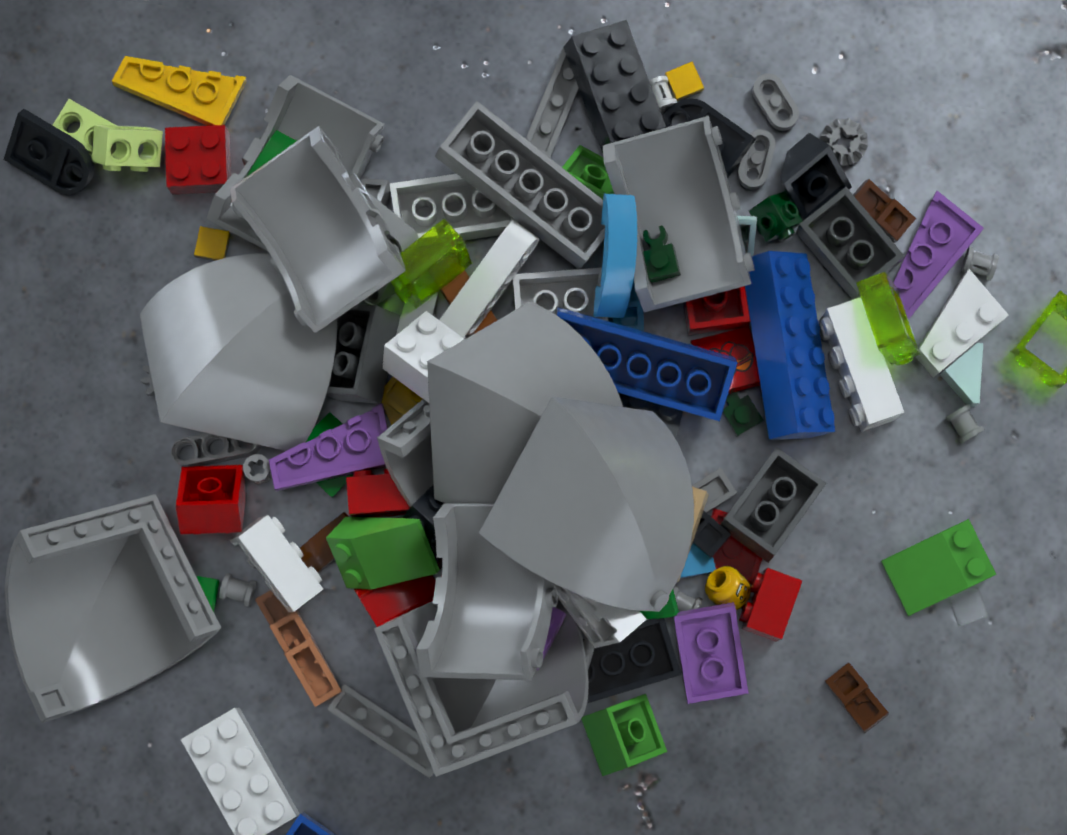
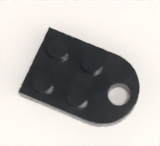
M688 98L677 101L663 115L666 128L672 126V118L678 113L685 114L686 122L709 116L712 127L718 126L720 130L722 144L718 145L727 178L756 140L752 135L710 105L698 99Z
M26 109L21 110L17 114L3 160L57 192L75 194L84 189L91 182L94 175L92 157L85 146ZM72 166L80 170L82 178L73 172Z

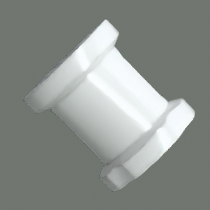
M659 76L649 81L661 113L666 112L671 105L677 103V99L672 97L667 85L669 81L667 76Z

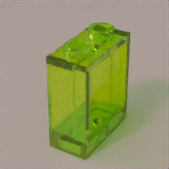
M442 219L400 253L406 271L390 282L395 287L394 292L404 304L409 301L417 309L472 264L463 238L445 219Z
M886 272L856 282L879 351L891 365H905L913 361V357L920 355L898 288Z
M1061 290L1051 298L1010 351L1015 355L1014 359L1017 363L1027 369L1031 367L1040 374L1039 379L1052 388L1056 386L1058 389L1067 383V366L1059 374L1027 350L1025 346L1052 311H1055L1067 320V295Z

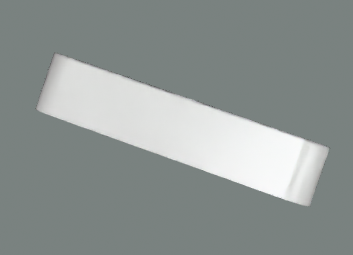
M515 220L510 222L439 321L464 339L472 336L539 242V238Z

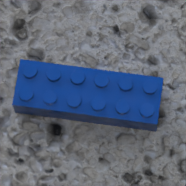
M766 251L751 256L754 271L749 272L751 284L746 285L745 289L769 439H808L836 432L834 425L835 417L829 394L830 386L824 363L825 355L820 338V324L817 319L815 294L810 276L811 268L807 253Z
M560 307L557 308L556 315L576 330L600 358L618 393L720 421L738 363L735 357Z

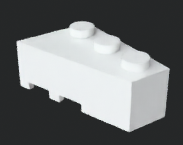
M968 269L960 279L914 356L934 378L1009 315L972 271Z

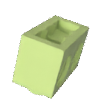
M68 99L53 123V126L82 143L91 157L94 125L117 126L71 99ZM80 122L78 131L74 133L67 132V128L71 123ZM116 143L111 147V155L116 150Z
M94 125L92 161L102 164L103 169L108 171H121V166H130L132 171L148 172V167H160L163 131L151 127ZM116 143V150L111 155V147ZM143 144V151L138 155V149Z

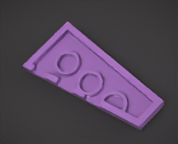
M936 191L883 303L908 321L984 228L939 191Z
M381 403L373 407L372 410L360 416L357 415L347 420L346 423L332 430L329 429L319 434L320 436L306 443L303 442L269 459L274 489L280 491L350 475L354 471L385 467L386 465L377 439L388 429L383 404Z

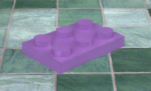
M734 602L680 611L677 616H673L687 703L748 694Z

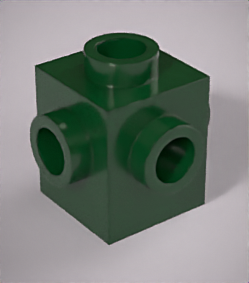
M786 191L767 197L749 210L751 216L757 217V230L766 242L777 238L782 242L795 234L794 228L803 222L796 205L790 200Z

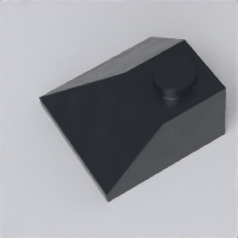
M808 133L787 151L780 182L791 201L796 205L803 221L845 187L848 190L852 188L830 145L811 133Z

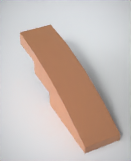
M271 590L257 597L255 601L268 621L270 629L282 647L284 655L313 705L316 707L342 692L298 610L288 612Z

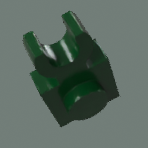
M662 225L659 226L660 236L657 239H651L648 230L643 231V238L647 245L651 247V249L643 251L651 283L681 275L675 247L672 243L665 245L668 241V233Z
M739 391L732 392L727 396L725 403L728 407L724 408L722 412L737 437L764 421L749 395L740 399L738 396Z

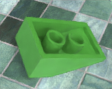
M345 517L326 537L346 588L371 590L437 574L440 570L420 519Z
M969 519L881 561L907 616L997 575Z

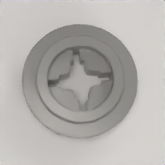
M850 118L835 119L826 125L820 137V140L830 145L839 164L842 166L858 162L864 156L868 147L867 133L860 123H856ZM841 132L846 138H854L848 145V151L843 144H835L840 139Z

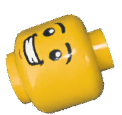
M723 566L714 570L707 578L705 584V593L715 605L734 602L736 610L745 605L751 593L750 584L737 569L730 566Z

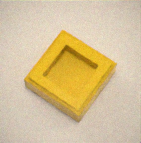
M693 61L665 72V76L669 80L670 89L677 101L704 91V86Z
M200 226L194 256L214 261L226 258L231 233L229 231Z

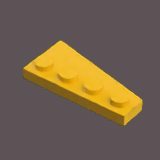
M129 56L123 58L112 79L113 86L207 126L225 125L247 82L244 76L236 75L235 77L221 75V72L208 71L207 73L191 70V67L179 65V68L164 65L163 62Z

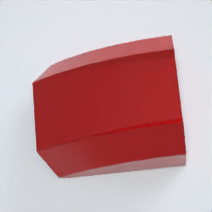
M433 575L376 589L354 590L376 627L432 602L436 580Z

